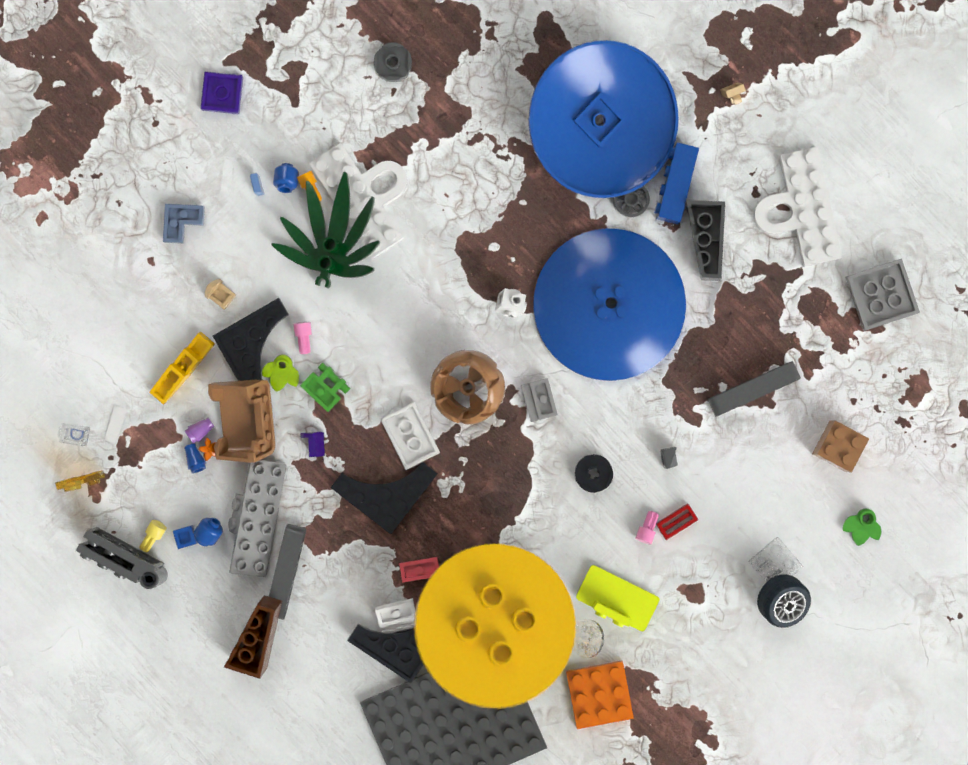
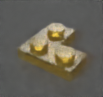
M103 470L55 482L57 490L64 489V492L81 489V485L88 483L89 486L99 484V479L105 478Z

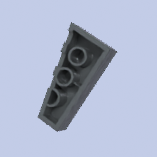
M686 200L701 280L721 281L725 201Z

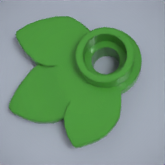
M861 509L857 515L849 516L843 524V531L852 532L853 541L857 546L864 544L869 537L875 540L880 539L881 526L876 522V515L870 509ZM867 514L869 519L863 521V516Z

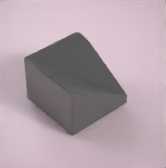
M677 447L661 449L663 468L669 469L678 465L675 453Z

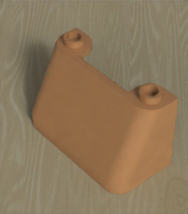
M245 380L208 384L210 399L220 402L223 437L218 439L214 445L216 460L255 463L271 455L275 450V434L268 381Z

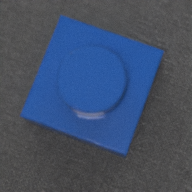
M193 525L173 531L178 549L198 544L194 536Z

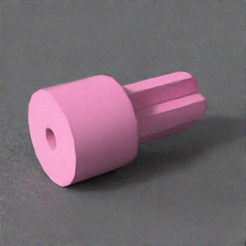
M311 322L294 323V335L298 336L299 353L308 354L311 352L309 335H312Z
M653 511L647 513L643 527H639L635 539L646 544H652L656 534L653 530L659 517L657 513Z

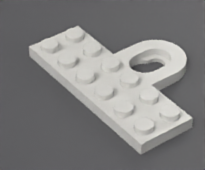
M341 143L309 163L333 201L335 200L344 171L347 172L350 185V215L348 224L351 228L371 196L375 198L371 217L359 239L363 246L376 240L380 241L379 246L369 255L371 259H374L404 239L383 208L401 196L407 187V175L401 165L393 161H383L361 174ZM387 175L394 178V183L386 193L376 194L372 191L371 184L375 178Z
M818 147L780 155L779 159L787 192L762 199L754 210L755 224L762 232L767 234H779L795 230L803 267L842 259ZM779 204L787 205L791 210V217L786 222L771 221L767 214Z

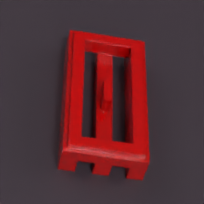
M687 503L657 522L656 526L665 540H668L699 519ZM683 511H689L686 514L679 517L678 519H676L675 521L668 524L667 526L662 527L664 523L676 517ZM692 516V519L667 534L665 532L687 517Z

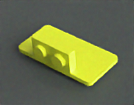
M595 565L590 566L576 594L577 600L591 606L599 617L605 619L607 616L613 619L612 623L617 626H631L639 631L646 630L660 601L658 596Z

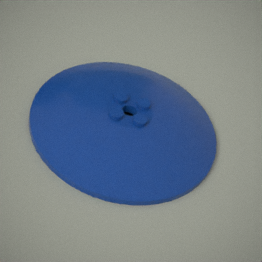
M607 40L578 45L556 58L544 71L534 89L528 118L533 149L548 174L565 188L594 198H612L631 193L655 177L668 160L671 147H674L679 121L676 96L668 77L661 67L650 56L636 47ZM597 115H601L604 118L601 126L595 123Z
M608 228L592 230L575 236L565 242L551 255L537 280L533 308L540 337L550 353L561 364L584 377L616 381L635 377L648 371L661 362L671 351L683 328L686 313V296L684 285L676 266L658 245L637 233L623 229ZM608 298L616 300L615 308L610 309L606 306Z

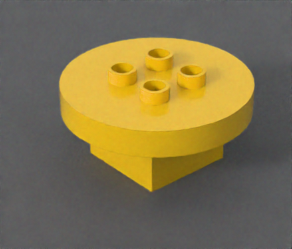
M487 544L472 547L444 562L431 575L423 587L414 616L416 647L420 659L430 676L439 686L454 697L470 704L489 708L519 705L535 698L548 689L567 665L576 634L573 603L559 575L550 565L535 554L525 549L505 544Z

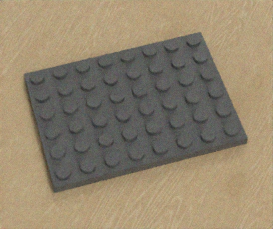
M429 673L414 678L412 683L407 681L360 702L386 765H510L547 749L528 701L519 705L502 708L477 706L464 702L446 692Z

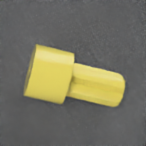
M151 520L145 530L147 535L139 548L144 552H149L154 542L161 539L167 527L158 520Z

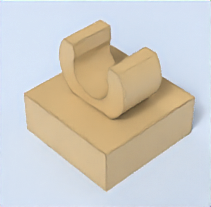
M739 82L720 89L722 97L730 98L731 103H734V105L742 102L740 93L746 91L744 84Z

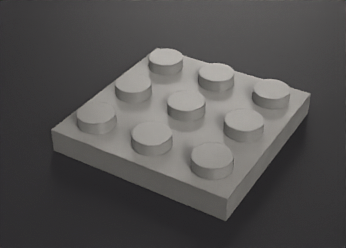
M902 258L845 277L863 331L920 313Z

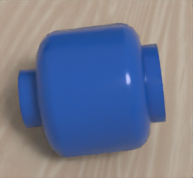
M283 163L274 170L273 185L279 192L291 193L298 186L297 177L299 176V171L292 164Z
M203 518L196 527L194 536L200 545L212 546L216 544L222 535L223 528L218 519Z

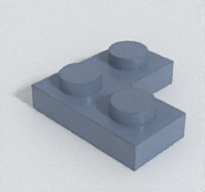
M165 204L163 242L184 244L185 225L204 226L205 207L200 205Z

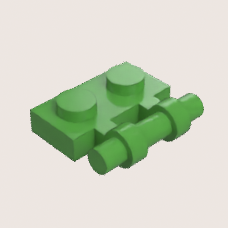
M321 363L318 369L323 373L318 376L312 372L300 386L329 412L341 400L337 392L341 389L346 394L351 388L345 384L346 381L343 378L340 379L333 372L334 370L330 366L327 367L324 363ZM326 378H329L335 384L332 389L324 382Z

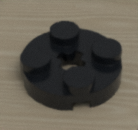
M586 455L578 461L575 467V480L587 492H600L606 489L612 482V466L601 455ZM597 468L599 476L591 479L589 470Z

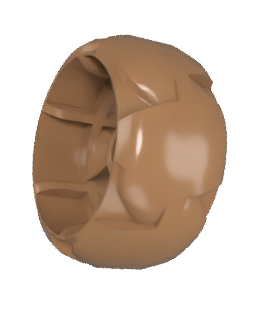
M475 350L456 351L441 360L435 368L430 382L431 396L435 397V406L439 412L447 419L463 424H477L493 415L503 401L505 393L504 376L496 368L497 363L488 355ZM459 365L461 367L470 366L468 377L462 381L449 375ZM486 383L488 398L486 401H483L475 392L483 388ZM460 390L462 394L469 396L470 407L466 408L459 404L452 396L454 395L453 393Z

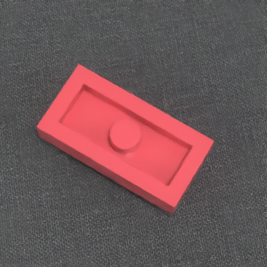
M438 557L399 563L402 583L430 578L439 568Z

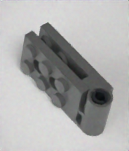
M98 527L86 530L83 537L88 539V541L80 543L76 549L83 559L88 561L92 559L97 562L98 567L114 571V575L118 578H127L134 583L140 582L141 586L145 589H153L163 584L168 577L167 570L163 567V562Z

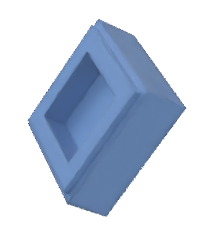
M257 173L250 174L254 193L257 196L264 195L260 176Z

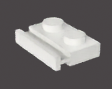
M413 598L375 607L381 632L393 633L414 628L416 609Z

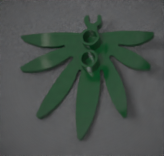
M343 172L337 189L329 222L328 237H326L325 219L319 198L312 184L306 181L308 212L317 249H315L309 238L296 225L284 217H280L283 226L295 243L308 256L286 245L272 243V247L294 263L311 270L320 271V276L315 280V285L320 286L321 281L325 280V287L330 288L331 274L344 278H358L374 272L375 268L371 266L350 265L362 261L373 253L380 244L379 240L357 249L349 256L346 255L355 246L366 229L372 214L375 198L371 196L343 243L350 215V185L347 172Z

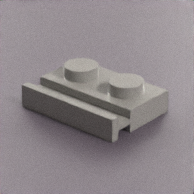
M548 378L521 385L531 422L558 415Z

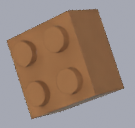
M830 420L812 454L845 472L852 473L869 438L835 420Z

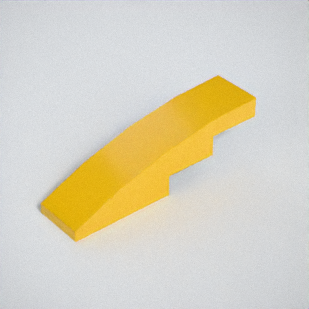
M202 332L197 333L188 347L184 348L177 359L168 366L149 393L164 405L193 373L215 343Z

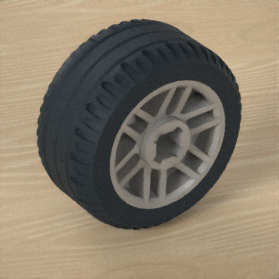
M787 574L775 576L767 581L760 589L757 597V606L760 613L770 624L779 628L791 627L799 623L806 616L811 605V595L807 587L796 577Z

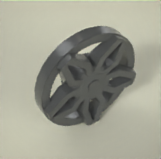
M644 186L641 187L642 191H633L622 195L624 200L614 197L615 208L620 214L626 217H637L646 211L650 197ZM643 193H645L644 196H642L641 198H639V195H638V194H643ZM644 198H646L645 207H643L642 203L639 202L642 201ZM617 201L624 203L622 209L618 206ZM637 204L640 206L641 211L636 208ZM625 206H628L629 209L624 212ZM632 207L636 212H638L635 214H629V212L632 210Z

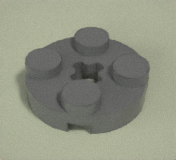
M387 43L376 52L374 67L381 79L388 82H398L408 77L412 68V58L409 51L401 44ZM391 58H395V61L398 62L395 67H391L388 64Z

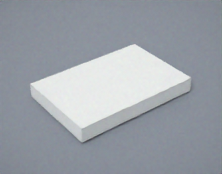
M415 402L380 419L406 470L440 453Z

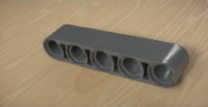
M791 361L709 398L708 402L715 417L789 385L801 379L794 362Z
M287 524L284 531L269 597L282 600L279 619L282 620L285 619L306 534V528Z

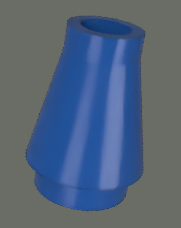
M190 444L185 446L188 470L191 473H198L206 469V461L196 445Z

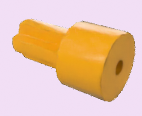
M312 170L297 177L302 189L305 188L306 190V181H309L314 187L319 201L322 200L315 185L317 180Z

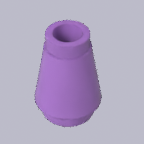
M206 418L188 426L185 433L194 444L196 441L199 442L215 426L209 418Z

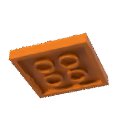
M622 660L566 671L577 729L634 719Z

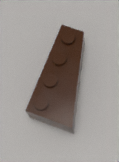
M266 595L262 597L251 614L224 668L259 679L262 677L268 667L282 600Z

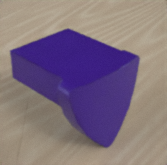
M324 432L300 433V438H308L309 457L325 456Z

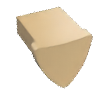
M217 279L207 285L205 297L211 299L225 310L236 297V294L222 284L223 281L221 279Z

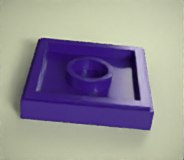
M204 72L200 109L202 111L240 114L243 76Z

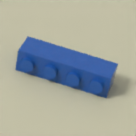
M678 142L674 147H671L669 154L671 159L670 166L666 165L664 177H667L666 182L661 184L659 195H662L661 202H657L654 212L657 214V220L677 225L681 222L699 151L698 147Z

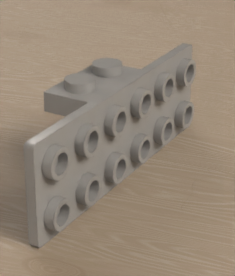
M259 460L255 463L249 462L244 494H236L233 499L232 517L228 522L229 532L236 534L229 570L231 574L266 577L286 471V464L265 460Z

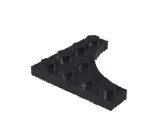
M280 298L213 335L215 342L238 381L263 380L261 374V355L265 341L273 328L289 315Z
M422 462L416 470L400 480L386 484H368L355 480L342 472L330 488L389 534H392L438 473Z
M357 624L347 639L349 643L409 683H412L423 667L416 647L414 628L397 633H383Z

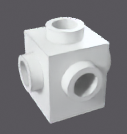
M503 289L498 294L495 311L504 314L508 318L518 317L526 310V295L521 294L516 289Z

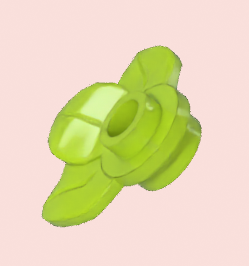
M279 355L273 362H269L263 367L262 376L270 378V384L274 391H280L287 383L295 387L298 386L299 372L293 367V362L289 356ZM284 362L286 367H281L279 363Z

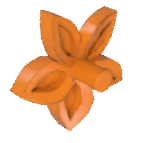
M208 438L205 439V446L198 448L199 451L204 452L203 457L205 461H208L211 456L216 457L214 450L216 442L211 444Z

